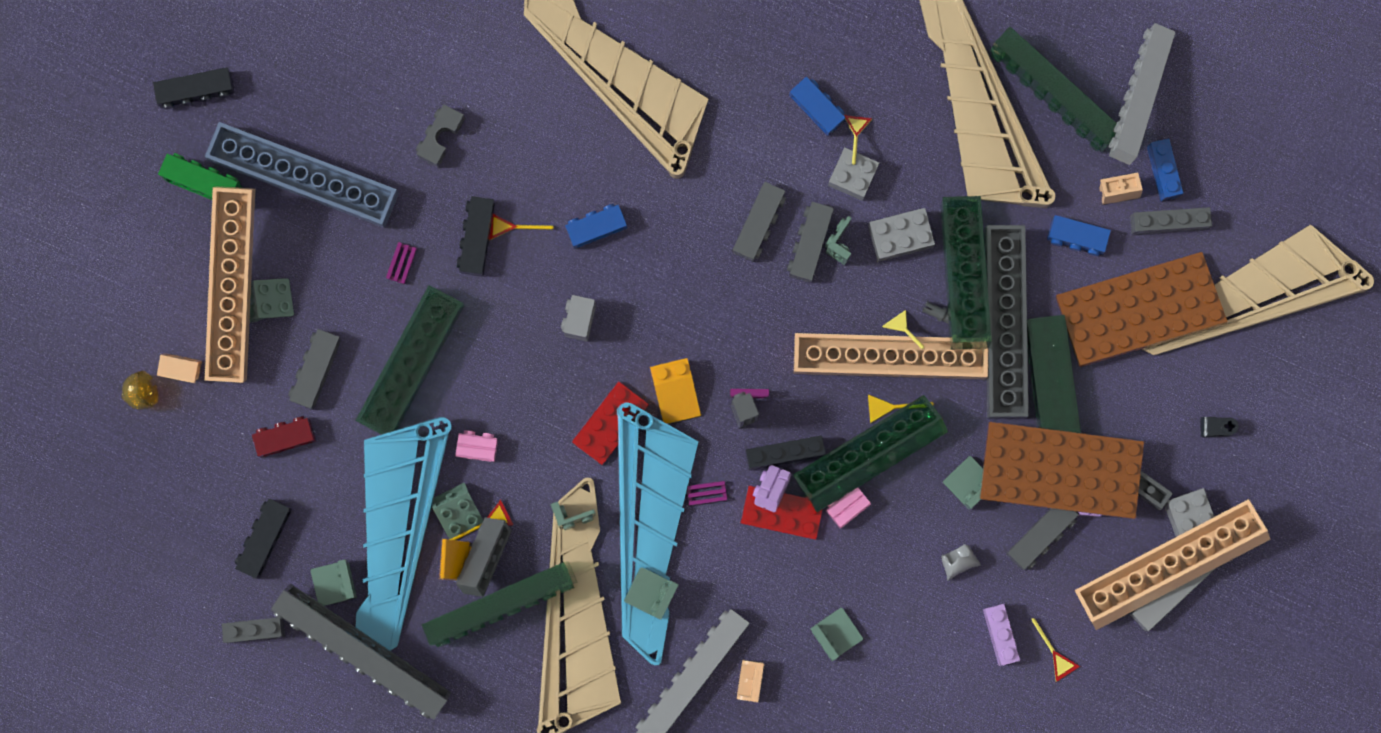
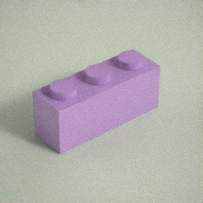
M1004 604L983 609L998 665L1002 666L1020 661Z

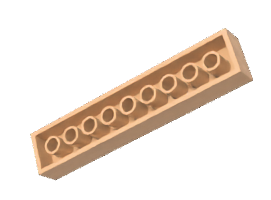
M213 187L205 380L244 383L247 380L255 189Z
M795 333L794 374L986 379L988 377V339L916 337L924 345V349H921L909 336Z
M1248 499L1076 589L1075 592L1093 626L1098 630L1270 540L1266 527Z

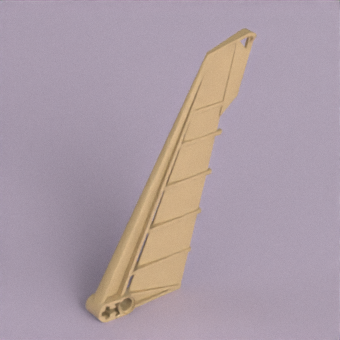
M525 0L524 16L663 165L670 176L676 179L683 177L708 98L682 83L680 79L677 80L653 65L652 60L647 61L626 48L624 41L620 44L597 30V23L594 22L593 26L581 20L574 0ZM565 43L569 45L575 52H577L582 58L580 59L577 55H575L565 45ZM585 60L608 80L607 84L584 63ZM612 84L635 103L633 109L611 89ZM638 107L662 127L660 133L637 113ZM665 131L678 141L674 147L663 138ZM682 146L688 149L687 153L683 155L677 152L678 148ZM678 159L680 160V169H678L677 172H674L673 167L677 166Z
M919 0L928 37L944 53L945 64L941 63L940 65L941 68H946L951 95L947 96V99L952 101L956 125L954 133L958 136L962 160L961 166H963L968 199L1038 208L1050 207L1055 200V192L1049 186L963 0ZM971 46H973V48H974V51H975V54H976L977 59H978V61H979L980 67H978V65H977V62H976V59H975V56H974V53H973V50H972V47H971ZM980 72L984 74L993 100H989ZM992 106H996L1006 134L1000 132ZM1003 139L1009 140L1019 167L1012 166ZM1015 173L1023 175L1027 186L1019 187ZM1023 192H1028V193H1030V194H1031V199H1030V200H1025V199H1023L1022 193H1023ZM1044 194L1047 195V198H1050L1047 202L1042 198Z
M1309 225L1284 242H1279V245L1257 259H1250L1249 264L1228 277L1221 276L1220 279L1222 281L1214 285L1226 317L1250 307L1254 309L1253 311L1229 319L1227 324L1143 348L1142 350L1152 355H1157L1353 294L1363 293L1373 286L1374 279L1356 261L1349 258L1317 229ZM1345 266L1352 268V274L1345 272ZM1338 271L1341 278L1329 282L1323 276ZM1316 279L1322 283V285L1296 295L1290 291ZM1363 279L1366 281L1364 286L1360 284ZM1283 293L1288 296V298L1261 308L1257 306V304Z
M584 478L562 497L558 503L560 506L564 505L568 516L564 518L565 520L594 509L596 516L593 517V521L585 524L582 521L577 522L574 528L564 531V528H559L553 514L537 733H542L544 725L546 727L554 725L551 722L553 720L559 731L556 732L554 728L549 733H563L621 704L615 675L616 668L613 665L608 639L610 631L607 632L601 603L604 600V596L600 598L595 567L599 566V562L594 564L591 552L600 532L595 486L591 478ZM585 484H589L590 492L582 489ZM563 555V579L561 580V556ZM564 583L565 616L560 617L561 584ZM565 620L566 652L560 655V622ZM566 657L567 690L560 693V659ZM567 694L568 712L559 714L560 697ZM562 716H566L569 719V725L565 728L559 725V719Z

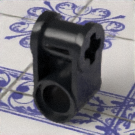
M1200 418L1201 437L1204 438L1228 437L1235 434L1239 428L1238 422L1234 418ZM1228 423L1229 426L1233 427V429H1231L1229 432L1227 428H1224V426Z

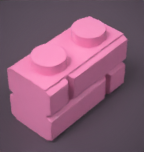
M464 430V434L459 433L456 457L495 462L498 439L494 438V434L483 433V436H476L475 432Z
M850 486L842 492L844 497L839 501L835 498L827 505L829 509L826 512L840 529L871 505L857 486L855 488Z

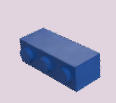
M806 76L790 91L789 96L829 136L845 121V113L839 106L835 107L831 103L832 99L827 93H822L818 89L819 85L812 78L809 80Z
M1170 139L1151 142L1147 146L1160 201L1179 198L1183 194Z
M614 204L607 205L603 208V211L598 213L596 211L589 212L585 218L580 220L579 218L569 220L565 227L574 249L627 229L619 204L616 206Z
M1055 215L1052 218L1047 240L1056 246L1064 244L1070 246L1069 249L1081 251L1082 249L1088 251L1089 255L1099 256V254L1105 253L1111 230Z

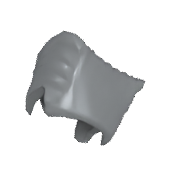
M966 544L941 556L947 581L966 570L981 566L971 548Z

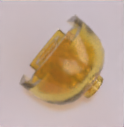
M142 370L131 374L123 382L122 399L133 409L145 410L157 404L158 389L156 385L152 386L150 380L153 378L151 375Z

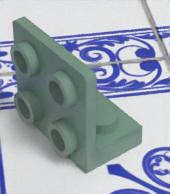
M850 216L846 220L842 218L836 229L837 234H832L825 245L827 248L826 254L844 266L850 258V249L841 243L838 245L837 242L849 226L852 219Z
M288 278L251 281L250 322H258L264 318L291 317L294 315Z
M969 456L943 481V484L968 510L981 500L980 491L983 468Z
M465 483L433 498V510L449 539L483 523V518L474 504Z
M558 502L551 504L557 524L560 529L564 528V531L574 528L577 522L582 521L585 524L593 521V517L596 516L593 509L565 520L564 518L568 516L564 505L560 506Z
M344 559L338 561V563L311 569L317 601L323 606L357 598L348 560Z
M640 567L624 602L661 620L678 584Z
M839 608L810 628L831 661H834L841 654L863 640V637L843 608Z

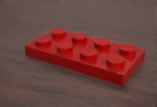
M619 381L572 441L573 444L602 466L618 446L617 408L623 403H631L645 411L649 406L648 403ZM629 407L622 408V411H624L623 415L633 416L631 420L634 421V417L638 412L636 411V414H632L629 412Z
M748 486L740 524L816 540L824 502L784 493L776 512H772L754 504L755 497L753 493L756 487Z

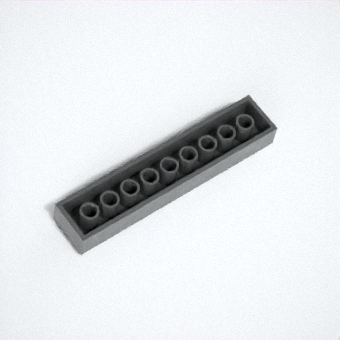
M987 225L984 229L986 339H988V377L986 378L987 419H1026L1028 417L1025 225Z
M292 584L283 590L271 608L276 617L289 621L292 628L298 631L302 630L310 640L323 644L322 647L326 651L336 653L341 661L346 664L351 663L355 666L356 671L363 675L367 674L375 684L385 686L391 695L395 697L400 696L404 699L406 705L411 708L416 707L420 710L421 715L428 719L430 717L435 719L452 693Z

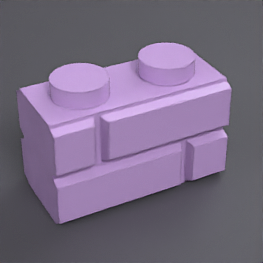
M773 465L769 466L767 471L764 470L760 478L762 483L760 486H756L753 493L755 497L754 504L776 512L789 484L791 473L783 469L780 470V468Z

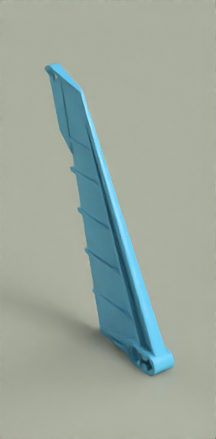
M623 403L617 408L622 637L650 664L659 665L662 660L669 618L668 607L660 620L625 603L624 599L632 585L633 561L635 562L634 579L640 567H643L670 581V577L666 575L673 545L677 547L674 539L681 511L684 512L682 507L689 478L692 476L691 470L698 441L631 403ZM629 407V412L632 414H636V411L638 412L634 417V421L631 420L633 416L623 415L624 411H622V408ZM642 415L648 419L646 426H641L638 422L639 417ZM639 429L646 430L645 448L638 445ZM638 450L644 453L642 485L636 482ZM636 487L641 489L639 522L635 520ZM634 524L638 525L636 558L633 557ZM657 651L656 659H652L649 654Z
M445 417L434 418L364 440L366 508L363 509V513L366 512L367 543L363 544V548L367 547L368 577L363 579V583L368 581V596L356 612V628L390 651L398 646L446 443L451 430V423ZM439 421L447 423L444 431L438 428L434 429L436 433L432 434L433 431L429 425L430 423H433L434 427L440 425ZM421 426H426L429 429V433L425 437H421L418 434V429ZM418 440H426L424 456L416 458ZM423 460L418 491L411 494L415 463ZM416 497L411 529L406 531L410 499ZM410 534L405 565L401 567L405 535ZM403 571V577H402V582H401L400 594L397 595V594H398V587H399L400 572Z

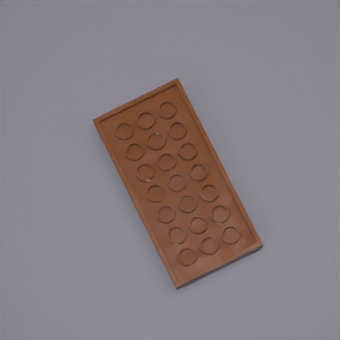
M1202 252L1056 295V300L1079 367L1221 326L1228 322Z
M989 422L980 499L1136 519L1144 442Z

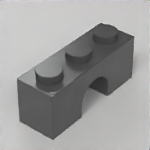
M444 104L442 108L437 109L434 118H436L432 125L429 124L425 131L426 137L424 141H420L416 148L418 158L439 168L447 153L446 148L438 144V136L445 131L457 135L465 120L463 114Z
M277 617L223 623V643L285 637L284 620Z

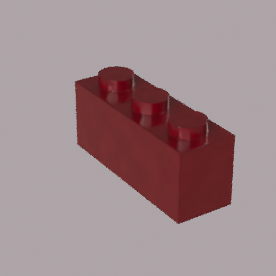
M304 416L294 418L292 423H277L274 425L275 428L267 429V427L257 429L256 433L252 434L257 456L260 458L316 442L311 421L308 418H304Z

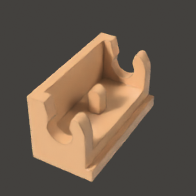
M1138 173L1101 179L1100 192L1103 195V205L1141 197L1143 189Z
M164 353L160 355L157 376L196 383V380L199 378L202 361Z
M742 660L737 699L758 702L764 663Z

